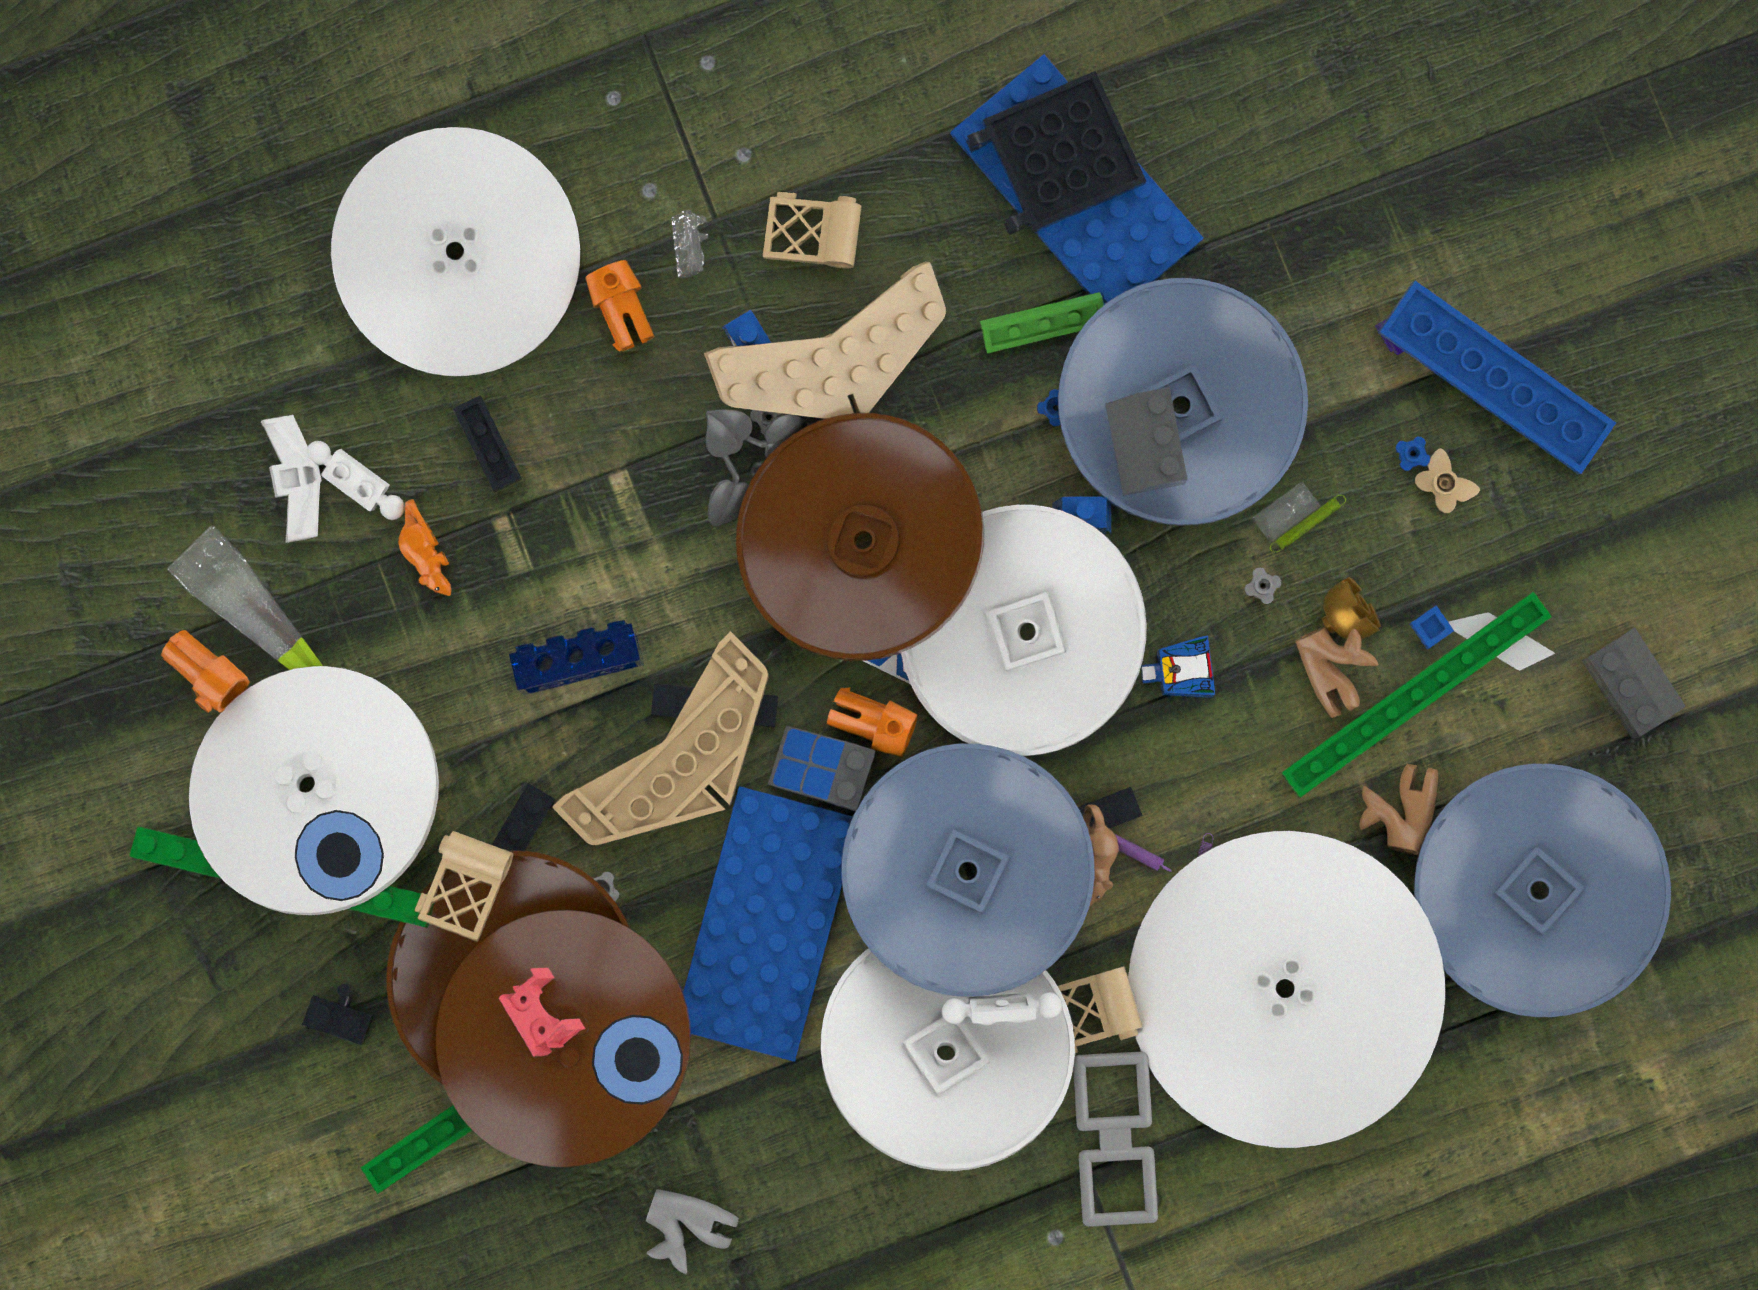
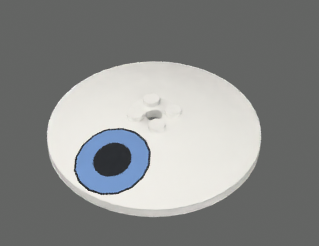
M313 666L288 670L256 683L237 696L215 719L204 736L198 749L190 778L189 807L193 830L205 858L214 871L225 883L254 903L268 909L296 915H320L349 909L378 895L395 882L406 871L423 847L435 817L438 801L439 779L437 762L429 736L418 717L397 694L371 677L343 668ZM306 777H313L315 781L313 789L306 793L301 792L300 782Z

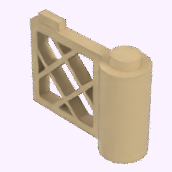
M777 192V197H770L763 258L825 264L836 268H853L861 205L856 203L855 198L847 196L838 197V201L823 202L796 199V193ZM777 205L791 207L796 215L784 225H781L776 219ZM795 207H800L803 209L800 212H798V210ZM811 209H822V221L811 228L803 216ZM800 219L809 231L794 242L786 230ZM775 223H776V225L779 227V229H777V230L774 232V226H775ZM821 229V234L819 238L816 232H818ZM784 233L792 245L784 252H771L773 240ZM811 236H814L819 242L818 256L805 255L799 246ZM796 249L800 254H793L791 252Z
M453 831L450 836L445 835L439 847V853L443 854L441 863L428 894L421 893L415 912L420 913L418 919L478 942L500 886L511 866L513 853ZM446 869L458 873L463 884L445 891L441 881ZM464 876L473 880L466 883ZM480 882L492 886L488 897L475 903L469 887ZM440 887L442 894L436 896L437 891ZM465 889L472 904L454 912L448 897ZM445 898L451 914L440 919L429 916L428 913L432 904ZM484 905L483 910L480 914L478 907ZM473 909L478 917L474 932L462 928L457 919L458 916ZM454 919L456 925L448 923L446 921Z
M1124 966L1058 986L1060 991L1072 988L1068 996L1062 993L1063 998L1066 1000V1005L1071 1002L1085 1010L1078 1026L1073 1025L1075 1030L1074 1039L1078 1032L1086 1036L1075 1040V1053H1078L1077 1046L1119 1034L1120 1040L1138 1035L1137 1029L1142 1027V1023ZM1090 983L1093 998L1087 1007L1072 999V996L1078 986ZM1094 1002H1096L1098 1013L1091 1009ZM1088 1013L1101 1019L1104 1032L1091 1035L1081 1029Z

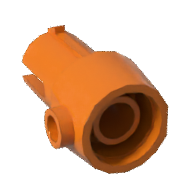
M626 260L606 265L585 277L593 307L601 308L615 341L612 345L619 352L635 347L624 322L627 317L632 319L642 344L655 337L636 292L641 290L642 286Z
M182 630L172 636L162 650L161 656L194 685L192 689L197 696L195 702L207 713L212 709L219 713L223 712L237 696L248 688L250 681L245 674L224 655L217 657L186 630Z
M851 687L840 688L833 702L839 707L861 714V717L856 719L830 709L827 725L872 741V750L903 757L913 735L918 714L891 700L885 705L850 692Z

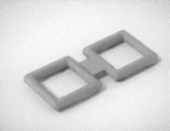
M1143 1051L1077 1055L1074 1057L1073 1065L1077 1128L1080 1131L1099 1130L1100 1149L1083 1150L1079 1153L1083 1224L1090 1227L1154 1223L1158 1220L1154 1150L1151 1147H1132L1131 1128H1146L1152 1124L1148 1056ZM1136 1064L1139 1115L1089 1118L1086 1067ZM1142 1160L1145 1211L1095 1213L1092 1162Z

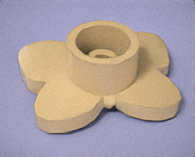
M1441 448L1436 450L1430 458V462L1427 465L1428 471L1420 472L1415 477V484L1420 490L1433 492L1436 506L1443 513L1453 511L1456 501L1465 502L1476 496L1480 491V488L1475 483L1459 478L1452 472L1450 459Z

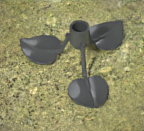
M727 409L706 412L707 450L715 457H723L732 475V481H720L710 496L708 519L712 526L723 525L739 516L741 504L749 486L746 482H739V476L728 455L738 452L743 445V440L759 447H766L765 456L768 457L782 442L807 427V419L791 414L778 415L767 425L764 432L765 440L761 441L749 436L752 431V422L745 413Z

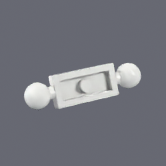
M314 441L308 445L310 460L317 465L326 466L321 476L368 511L375 510L376 506L379 505L381 514L387 519L395 520L403 515L405 510L403 500L396 495H385L390 485L342 449L337 450L332 456L329 446L323 441Z
M1051 992L1042 994L1037 1000H1033L1032 993L968 997L969 1004H965L960 999L953 998L944 1003L942 1015L951 1024L961 1023L966 1017H971L972 1023L991 1025L995 1022L1003 1021L1022 1023L1026 1020L1036 1019V1012H1039L1046 1018L1057 1016L1062 1009V1001L1058 995Z

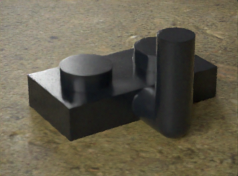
M341 984L337 988V992L340 995L337 1003L312 995L302 1025L363 1045L373 1015L349 1007L355 989L351 984Z

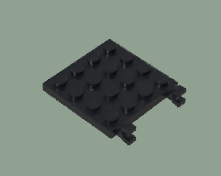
M1096 71L985 118L982 122L985 129L967 135L968 140H966V143L971 153L981 149L990 142L992 143L1023 210L1022 213L1005 219L1006 223L1004 225L1009 236L1030 225L1032 232L1035 233L1143 186L1147 182Z

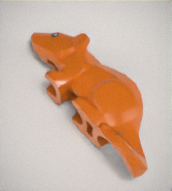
M414 499L408 500L405 503V524L399 535L398 544L400 551L416 567L421 575L419 578L421 585H426L437 593L450 596L452 591L451 584L441 573L440 568L441 564L446 566L449 562L442 551L437 554L434 548L439 544L428 523L421 516Z

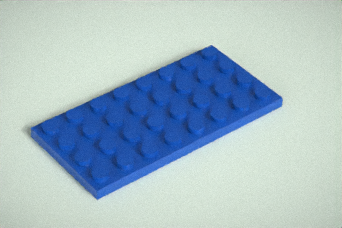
M1044 54L950 132V135L1018 214L1022 213L1023 210L992 143L990 142L981 149L971 153L966 140H968L967 135L985 129L982 123L983 119L1068 83ZM1140 164L1139 166L1147 181L1145 185L1035 232L1088 295L1101 293L1104 305L1125 291L1157 280L1204 239Z
M739 786L683 991L689 1012L691 1034L795 1062L842 888L843 847L853 816Z

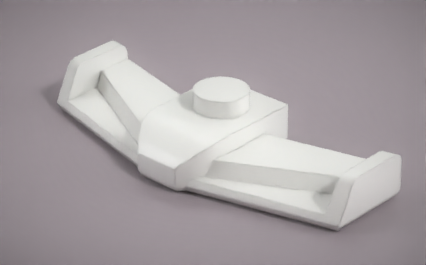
M293 415L262 420L261 423L281 462L279 465L269 467L275 498L288 496L286 543L317 537L319 494L322 481L319 465L310 460L308 446Z

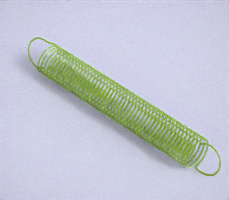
M1328 501L1316 510V513L1313 512L1302 523L1299 522L1274 543L1278 542V545L1283 547L1290 540L1294 542L1302 533L1305 534L1313 528L1319 519L1323 521L1328 513L1330 514L1334 508L1338 510L1342 505L1329 506L1328 509L1330 508V511L1319 513V510L1327 509V507H1324L1325 505L1336 503V501L1332 503Z

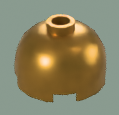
M1350 577L1339 582L1328 591L1323 605L1326 616L1322 618V621L1331 634L1337 632L1340 637L1347 640L1351 630L1356 629L1362 640L1379 631L1378 628L1381 627V624L1372 604H1367L1359 594L1362 591L1361 587Z

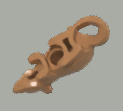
M1086 805L1083 814L1094 854L1095 878L1090 906L1099 900L1108 889L1113 887V883L1109 880L1110 867L1119 849L1115 834L1105 825L1102 812L1096 805ZM1091 816H1093L1094 823L1092 827H1089Z

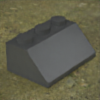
M1170 387L1140 392L1106 403L1105 406L1123 496L1185 485L1188 478Z
M1635 627L1582 660L1632 739L1644 735L1685 707V704Z

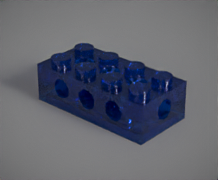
M620 620L607 624L608 629L597 632L595 628H588L577 631V637L566 639L564 635L546 639V645L537 647L534 646V643H528L515 647L516 652L510 653L509 657L517 690L525 696L645 666L636 629L632 623L627 624L625 620ZM613 643L614 649L609 655L604 656L600 654L601 647L604 644ZM583 651V658L579 662L570 663V657L573 652ZM546 658H552V666L546 671H540L541 662Z

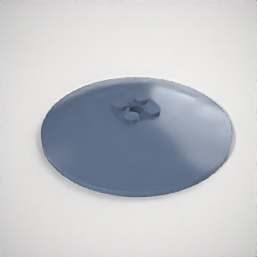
M1170 278L1142 284L1125 291L1100 308L1087 321L1069 349L1063 365L1058 393V413L1065 444L1074 463L1089 484L1103 497H1107L1108 501L1131 515L1160 524L1177 526L1200 525L1219 521L1245 510L1264 497L1280 481L1295 458L1304 435L1308 411V392L1302 363L1294 344L1278 321L1265 308L1243 293L1219 283L1192 278ZM1170 387L1172 402L1177 398H1183L1189 403V411L1185 414L1175 412L1188 479L1185 485L1123 496L1105 404L1136 393Z
M953 744L929 749L906 759L887 772L870 789L856 810L847 831L842 855V885L848 912L859 935L871 952L887 968L908 982L932 992L959 997H978L1011 990L1027 983L1053 965L1067 950L1083 925L1089 910L1095 878L1094 854L1088 828L1080 810L1065 788L1045 769L1026 757L1007 749L983 744ZM970 862L976 866L977 875L972 880H964L960 877L958 870L963 863Z
M1527 764L1502 769L1479 779L1458 793L1444 807L1434 820L1421 846L1414 878V897L1427 916L1436 936L1442 957L1443 969L1456 984L1475 998L1503 1011L1531 1017H1557L1583 1012L1608 1001L1627 988L1641 974L1655 954L1665 932L1671 902V882L1668 863L1658 835L1643 812L1627 795L1600 777L1583 770L1555 764ZM1542 881L1547 885L1548 894L1544 899L1538 900L1531 895L1530 889L1534 882Z

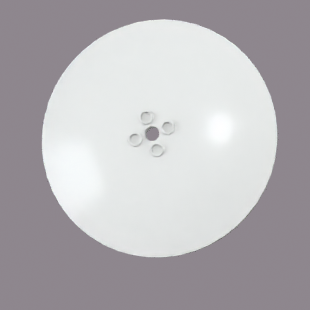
M1272 831L1233 839L1212 848L1181 869L1162 889L1145 915L1135 939L1128 980L1142 1023V1027L1137 1029L1138 1035L1136 1040L1141 1051L1147 1054L1149 1067L1165 1091L1184 1110L1212 1129L1237 1140L1276 1148H1299L1336 1141L1364 1129L1393 1109L1407 1095L1428 1064L1438 1040L1445 1005V976L1437 939L1427 916L1408 888L1388 868L1356 847L1326 836L1297 831ZM1282 979H1288L1294 984L1295 991L1289 998H1282L1276 992V985Z

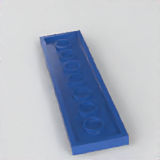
M1413 281L1378 331L1384 338L1577 474H1582L1616 424L1612 419L1417 281Z

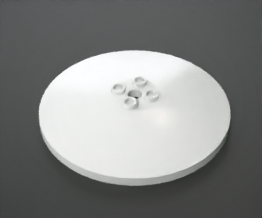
M447 127L422 131L407 136L386 147L361 169L345 192L338 208L331 239V259L335 283L342 303L356 326L371 343L388 356L414 369L444 376H469L495 371L514 363L537 348L551 334L565 314L574 294L580 267V241L575 216L569 200L555 177L541 161L526 149L499 135L471 128ZM452 242H458L464 248V254L458 260H451L446 254V248Z

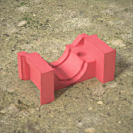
M531 968L533 976L521 986H513L515 994H503L499 997V1000L532 1055L546 1056L552 1052L550 1048L564 1047L568 1040L579 1031L584 1030L585 1027L580 1019L560 1021L550 1016L544 1010L539 1000L540 994L543 993L541 988L549 983L554 976L549 968Z

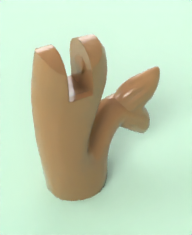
M1326 627L1316 629L1295 640L1314 692L1329 716L1334 718L1341 715V706L1335 694L1337 690L1349 711L1359 707L1360 699L1353 683L1332 663L1378 666L1376 658L1371 653L1361 649L1362 640L1359 632L1356 629H1352L1344 646L1336 644Z
M1407 764L1403 769L1399 784V792L1406 819L1404 820L1397 810L1386 803L1382 797L1368 787L1363 786L1362 797L1367 809L1360 818L1359 826L1360 830H1363L1382 821L1387 829L1388 848L1401 853L1419 855L1426 834L1432 824L1439 775L1437 769L1428 768L1422 791L1415 790L1417 765Z

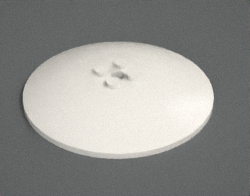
M1011 505L990 509L983 512L984 548L982 561L969 595L952 619L937 633L919 645L901 653L904 668L916 696L925 709L941 726L968 744L991 745L1007 749L1022 756L1058 751L1076 744L1102 727L1124 703L1133 688L1141 668L1146 645L1147 623L1142 593L1131 567L1119 549L1104 534L1084 520L1061 510L1037 505ZM1031 623L1034 625L1036 633L1031 640L1025 641L1020 635V629L1024 624Z
M868 948L844 972L827 1004L821 1031V1059L826 1083L834 1102L850 1126L863 1139L886 1155L909 1165L937 1171H960L988 1166L1004 1160L1031 1143L1046 1128L1061 1106L1069 1087L1075 1057V1039L1068 1007L1055 981L1045 970L1023 985L992 995L1032 993L1033 1000H1037L1042 994L1051 992L1058 995L1062 1001V1009L1057 1016L1046 1018L1039 1012H1036V1019L1026 1020L1022 1023L1003 1021L995 1022L991 1025L972 1023L971 1017H966L961 1023L951 1024L943 1018L942 1007L944 1003L956 998L965 1004H969L968 997L944 995L916 986L887 968ZM941 1046H950L954 1050L955 1056L951 1060H942L938 1056L937 1050Z

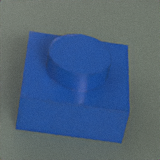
M1437 606L1409 624L1426 649H1429L1454 631Z

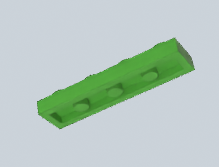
M1098 292L980 321L987 353L1081 331L1087 321L1104 306L1101 293Z

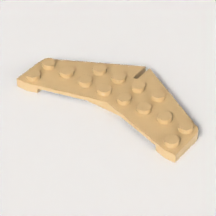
M925 261L910 268L900 276L901 279L834 333L825 337L737 347H719L704 353L720 399L724 404L735 408L827 419L838 415L854 413L848 395H850L856 413H869L945 317L946 307L931 263Z
M731 631L717 645L711 660L662 743L564 795L552 806L588 844L601 845L726 810L706 789L709 785L731 805L769 678L768 670L764 664Z

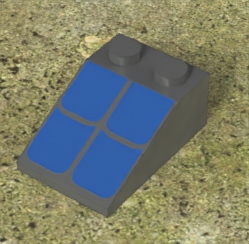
M786 725L768 785L856 812L860 805L876 752L856 744Z

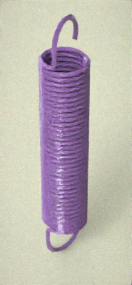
M1115 834L1120 852L1158 871L1161 865L1163 869L1171 872V869L1163 866L1164 859Z

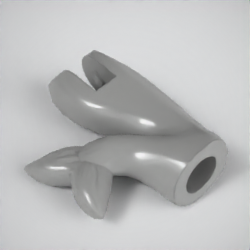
M657 1189L646 1222L659 1229L664 1234L665 1240L647 1251V1254L655 1259L669 1258L678 1271L687 1274L686 1251L683 1245L684 1237L678 1220L705 1244L725 1249L729 1247L732 1238L711 1231L713 1223L717 1221L723 1225L737 1227L739 1218L731 1212L704 1200Z

